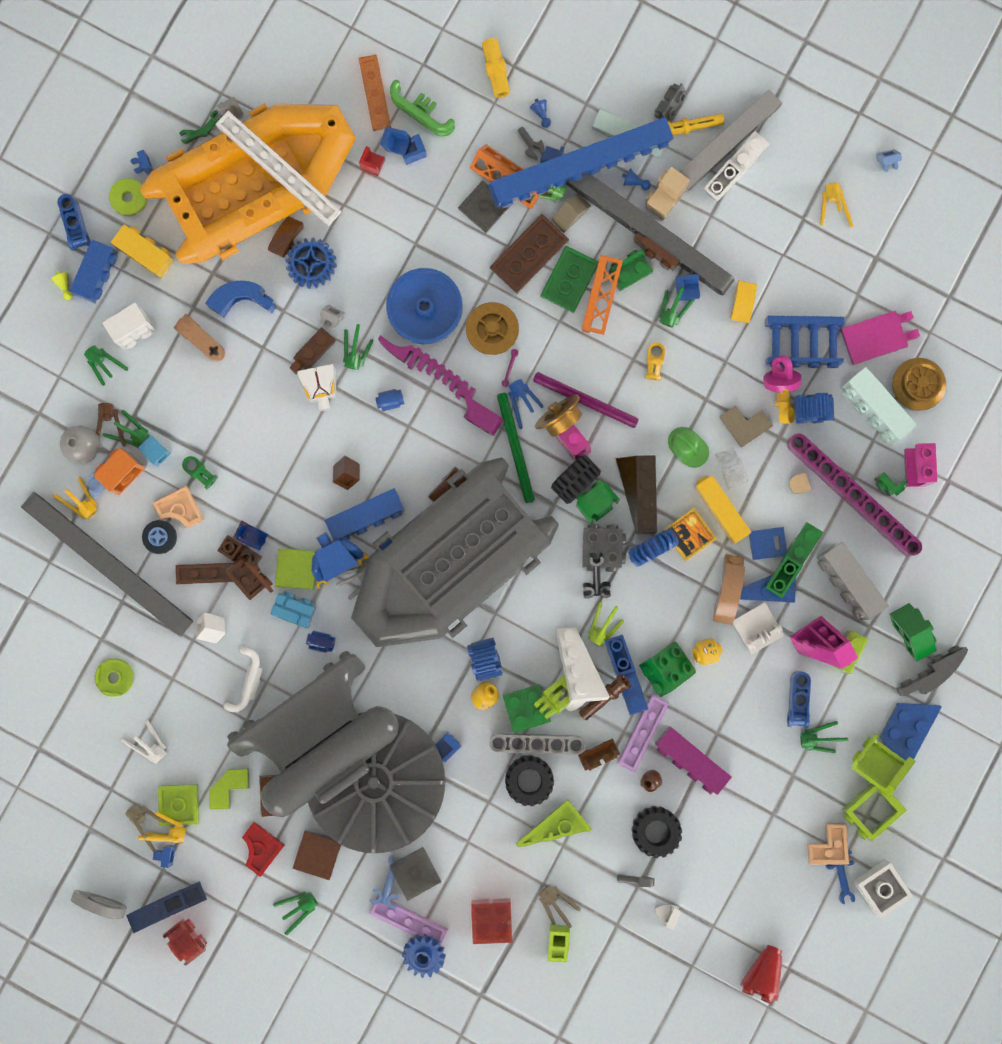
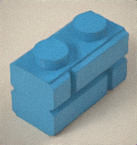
M284 591V594L278 593L270 615L301 627L309 628L316 610V606L312 605L313 601L302 598L301 601L294 599L295 595Z

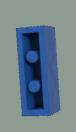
M92 239L69 291L77 297L96 303L102 295L104 282L106 283L110 277L109 271L111 266L117 261L118 252L114 248Z

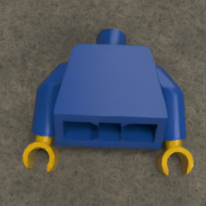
M326 532L319 535L316 539L321 548L315 551L311 566L317 588L320 589V583L322 582L328 586L329 580L358 565V562L361 566H364L362 560H369V556L357 545L346 539L341 540L337 538L331 541Z

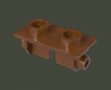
M612 738L584 751L578 757L584 770L591 771L602 765L601 759L607 763L618 758L617 756L620 755V752Z

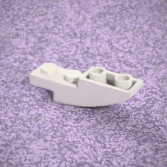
M755 131L705 186L704 190L719 201L753 165L756 159L768 147L769 143Z

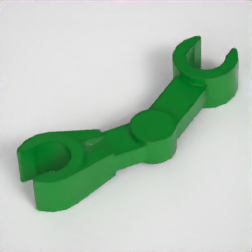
M214 110L211 113V119L201 129L181 130L179 132L181 136L188 135L187 139L181 140L182 143L188 144L198 137L208 136L209 132L223 115L217 120L214 119L218 114V111Z

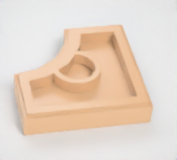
M184 486L153 502L161 520L168 518L177 519L186 528H190L205 520L188 486Z

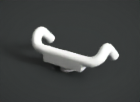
M243 645L239 647V652L252 658V665L249 664L240 694L242 701L238 705H233L228 701L223 704L225 710L235 713L243 711L248 706L249 701L255 699L263 668L259 667L260 658L257 652Z

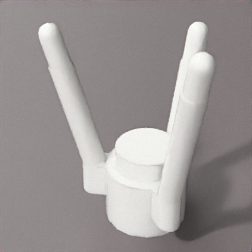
M145 720L158 746L154 744L150 748L137 736H134V740L147 750L145 752L124 738H121L120 741L146 757L151 763L157 764L167 754L164 751L166 746L161 742L150 722Z

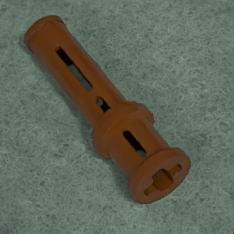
M622 674L617 675L616 680L611 684L605 685L610 696L608 700L589 702L579 711L580 716L587 721L609 701L617 699L621 692L631 687L629 680Z

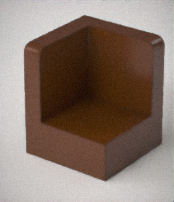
M343 456L334 464L333 483L349 490L360 480V464Z

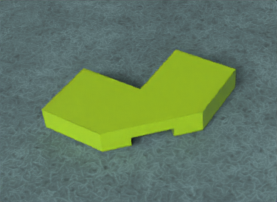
M229 769L209 790L210 810L230 809V789L249 788V769Z

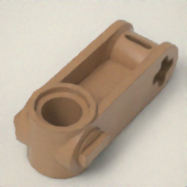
M187 314L180 318L173 327L211 360L218 362L225 357L224 348ZM213 349L218 351L219 354L217 356L213 354Z

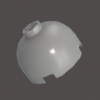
M82 425L72 426L62 434L60 450L63 456L71 462L79 464L88 463L95 459L97 451L100 450V438L89 427Z

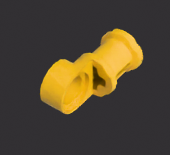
M653 343L648 348L646 361L648 368L647 374L644 376L645 379L660 381L662 378L660 371L661 365L664 364L665 348L661 343ZM655 346L662 350L661 355L658 357L651 354V349Z
M784 389L782 393L777 392L774 406L779 407L780 423L792 424L795 416L794 409L791 407L792 403H790L789 389Z

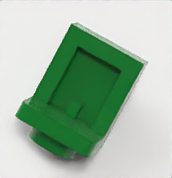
M885 472L874 478L878 489L882 492L885 491L888 496L899 495L906 489L904 485L908 483L906 480H902L895 485Z

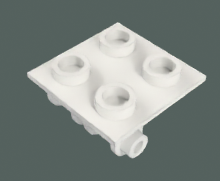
M765 602L733 621V625L751 655L784 636L781 625L776 622Z

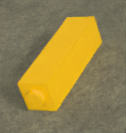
M705 475L696 481L698 485L694 487L732 544L737 543L752 533L713 475L709 478Z

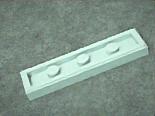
M599 110L592 125L593 129L611 137L639 127L603 110ZM652 149L650 154L660 158L664 149Z

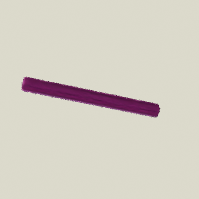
M537 372L533 378L535 383L565 397L579 395L578 403L632 428H635L639 421L637 417L540 372Z

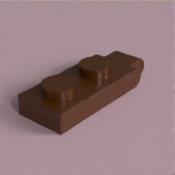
M640 233L635 234L634 242L645 251L646 256L658 260L664 269L674 271L679 263L678 259L649 238L644 237Z

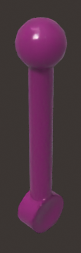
M516 349L511 351L512 357L505 379L501 383L503 387L509 385L508 379L515 357L518 356V350Z

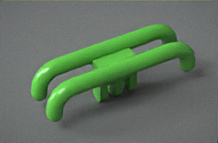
M394 80L390 86L391 99L399 109L438 136H448L455 130V121L453 119L440 124L429 116L437 106L436 102L433 101L428 106L431 99L427 97L422 102L425 94L420 93L412 104L399 95L401 91L400 81Z

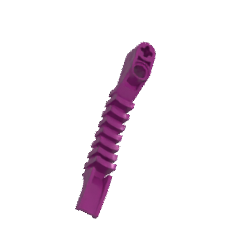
M381 335L379 336V343L404 364L410 354H413L406 364L410 370L413 369L418 359H420L416 366L418 371L422 372L427 364L426 374L430 376L435 369V379L439 380L441 375H443L444 377L441 381H443L442 384L445 386L450 380L449 390L454 392L456 387L458 388L455 398L460 400L462 397L466 400L468 410L463 417L491 436L495 435L504 420L472 399L476 389L471 386L468 391L469 384L467 381H461V377L458 375L454 376L453 371L449 369L447 371L445 366L439 365L436 359H430L429 354H423L422 349L418 347L416 349L412 345L399 347L390 343Z

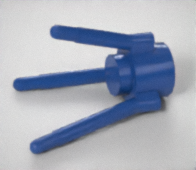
M519 379L508 386L510 389L508 394L512 401L519 429H522L523 426L515 397L517 399L522 398L531 413L534 412V409L526 397L527 393L540 408H543V404L529 389L527 383L524 384L522 379Z

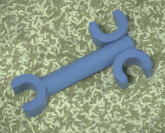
M390 855L388 859L390 868L383 892L381 893L379 889H373V892L379 894V898L377 900L370 899V902L373 904L382 903L388 905L390 909H396V906L390 904V900L392 898L399 899V896L396 894L390 895L397 868L402 865L403 858H400L398 864H393V855Z

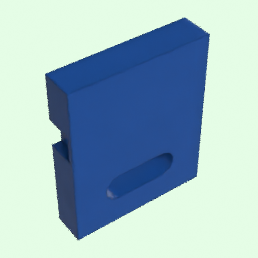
M784 527L751 531L752 533L749 534L753 560L781 557L787 551ZM774 535L778 536L779 550L775 549Z

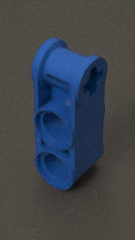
M62 194L58 198L57 204L70 249L75 251L78 247L85 245L89 247L91 241L78 201L69 194ZM72 201V205L69 208H65L66 202ZM73 219H77L76 225L70 226V222Z
M797 671L790 677L789 708L787 713L788 727H792V725L804 726L807 729L809 727L811 677L806 672ZM799 675L805 678V682L801 686L796 682ZM801 694L804 701L802 704L797 705L795 698Z

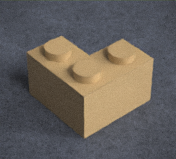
M673 167L668 172L666 170L663 171L658 179L657 190L655 192L651 191L645 199L647 201L645 208L663 221L685 193L690 179Z

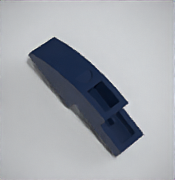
M199 881L126 916L134 934L206 901L207 898Z

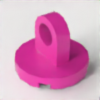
M780 355L773 360L772 371L767 372L763 376V384L766 389L772 392L782 393L784 389H789L791 392L802 385V375L793 370L792 362L787 356ZM780 362L784 364L785 369L780 366Z

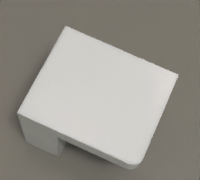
M204 612L194 623L196 639L217 643L226 633L225 620L220 616Z

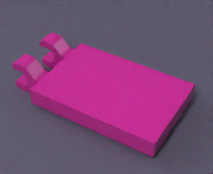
M896 311L842 328L840 331L852 365L907 348V341L914 340L920 336L918 329L904 334L901 326L902 323L911 321L914 318L912 311L899 316Z

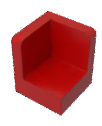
M366 146L359 161L360 168L363 171L379 176L385 162V157L371 152L370 147Z

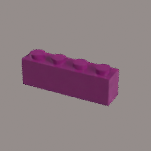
M670 726L655 743L658 746L656 750L664 757L669 755L673 759L671 763L680 770L682 767L688 771L687 776L694 782L697 780L704 784L702 788L710 795L713 792L718 795L732 778V776Z

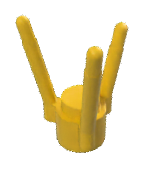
M840 183L827 184L825 186L826 191L822 192L823 201L820 226L824 225L827 199H829L830 202L836 201L838 212L842 211V203L849 226L853 227Z
M78 477V481L89 502L86 500L80 502L68 489L64 491L78 505L77 508L56 494H53V497L77 513L82 519L88 520L98 511L96 508L98 504L93 500L81 477Z
M156 811L154 813L156 816L175 825V827H170L169 834L145 832L147 838L138 836V840L183 843L186 828L182 827V822H177Z

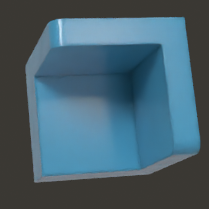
M153 436L147 438L137 448L157 467L171 454Z

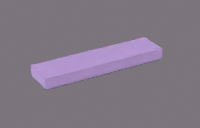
M651 694L647 702L648 710L642 712L617 764L635 773L669 705L668 702Z
M390 901V904L396 906V909H390L388 905L382 903L373 904L369 914L413 936H416V934L423 936L424 933L430 937L433 935L434 939L441 941V945L448 931L447 928Z

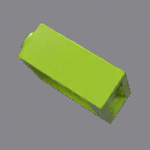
M872 783L842 808V811L845 813L843 817L850 825L854 823L858 828L856 832L864 840L867 838L870 841L876 839L907 811L893 794L888 796ZM877 791L894 812L870 832L853 811Z

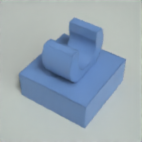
M895 149L876 154L877 161L882 164V169L885 172H888V165L891 163L893 169L897 170V162L902 161L901 153Z

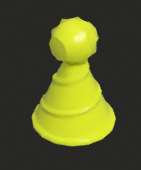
M57 271V275L53 276L51 281L64 291L63 298L70 300L73 294L68 290L69 273Z

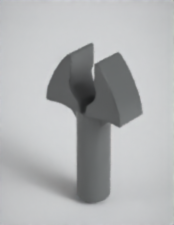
M520 127L518 133L528 145L525 155L538 160L537 155L533 152V147L539 149L543 155V141L534 142L525 128Z
M618 875L617 881L619 883L635 884L638 887H653L655 878Z

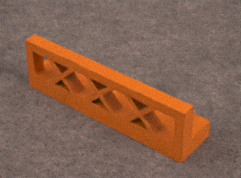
M487 144L478 150L470 166L473 171L490 182L497 180L493 174L494 170L501 172L502 177L524 170ZM479 159L485 161L487 169H481L477 166ZM534 193L535 196L531 202L525 200L521 203L532 209L540 195Z
M600 255L582 332L605 334L623 260ZM607 263L618 264L616 271L609 275L606 271ZM609 279L612 289L604 294L601 289L602 283ZM604 298L608 303L607 308L599 312L597 303L600 299ZM598 316L603 321L601 330L591 327L593 319Z

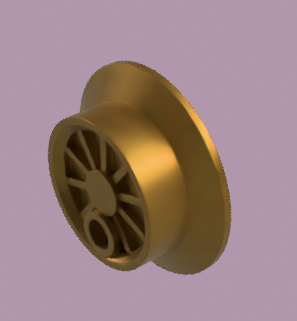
M488 302L481 304L470 313L467 319V338L470 344L483 354L498 355L504 353L514 345L518 338L519 323L517 317L509 307L501 303Z
M913 358L905 361L897 368L893 376L892 386L897 400L903 406L915 411H924L933 408L942 400L946 391V378L942 369L933 361L926 358Z
M572 395L559 403L557 401L548 406V411L536 422L535 428H545L552 437L569 429L582 416L581 411L576 406L580 399L579 395Z

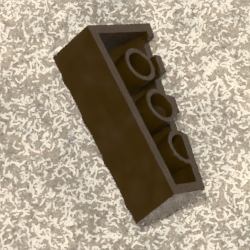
M643 455L615 458L636 534H656V456Z

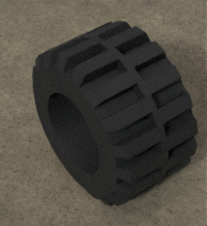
M586 454L581 455L552 483L551 489L566 504H570L601 474V470Z
M531 755L522 756L513 761L506 772V790L509 796L516 803L522 804V806L530 805L532 807L536 804L540 805L549 798L550 793L553 791L554 776L552 770L539 757ZM527 769L538 772L541 777L540 787L533 792L523 791L518 785V777L521 772Z
M651 806V808H645L643 812H639L637 818L633 820V827L631 829L633 840L639 850L647 856H653L654 858L660 856L664 858L667 857V854L670 853L671 855L674 853L673 850L675 848L678 849L679 841L682 840V828L676 816L670 810L661 806ZM653 821H662L668 828L666 838L659 843L650 842L645 835L647 826Z

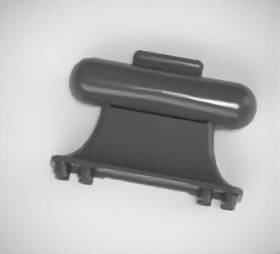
M349 651L342 652L339 655L340 661L337 663H327L323 667L324 672L317 676L314 681L255 722L254 720L246 721L243 725L244 730L239 733L237 731L231 732L227 736L229 740L227 746L236 755L244 757L253 751L262 753L280 770L281 773L263 787L261 794L264 808L275 817L291 815L314 797H317L318 801L322 804L327 803L367 774L369 767L365 761L391 743L398 735V720L396 715L388 708L375 706L358 716L352 701L351 686L354 679L365 670V665L355 654H350Z

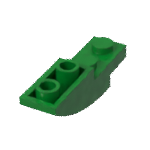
M806 522L784 554L765 588L783 598L823 532Z

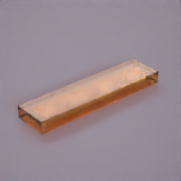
M377 54L360 57L358 59L373 131H378L386 127L391 128Z

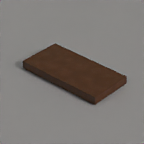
M541 214L490 266V269L518 294L569 241V238Z

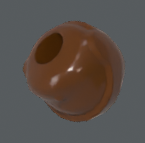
M649 770L642 776L640 784L646 791L653 792L662 785V777L658 771Z

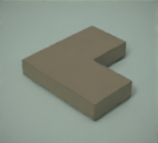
M736 405L719 417L741 448L773 426L763 411H760L746 421Z

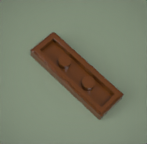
M233 563L176 565V584L233 582L224 572Z

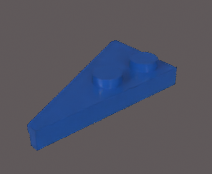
M770 575L742 587L740 600L795 603L796 578L783 598L765 588L772 576Z

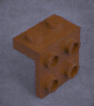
M241 556L224 571L249 600L254 598L264 588L270 593L274 591L270 587L273 583L262 572L258 573L261 569L250 558L246 560Z

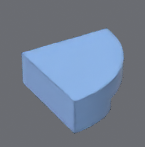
M92 471L88 479V490L90 495L96 498L105 487L93 476L95 472Z

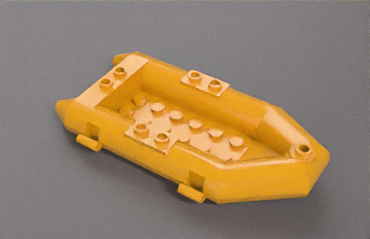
M264 103L249 111L251 117L242 123L321 194L327 196L356 140L338 105L274 104L267 108ZM223 132L187 152H184L183 148L166 156L168 162L152 170L140 187V191L145 199L166 198L187 236L175 253L181 264L203 263L218 254L223 261L239 252L236 246L238 243L301 209L305 215L312 212L307 207H304L305 205ZM233 245V246L230 247L229 249H227V250L221 252L222 250H224V249L228 248L229 246Z

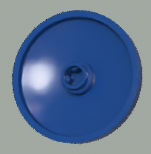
M418 268L406 272L394 282L387 296L386 310L392 327L401 337L412 343L425 345L442 341L456 329L462 316L463 304L460 291L449 276L436 269Z

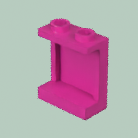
M918 443L915 445V448L904 449L905 480L908 482L906 487H926L938 482L936 443Z

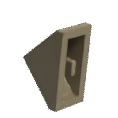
M576 194L562 204L551 220L565 233L591 208V205L579 194Z

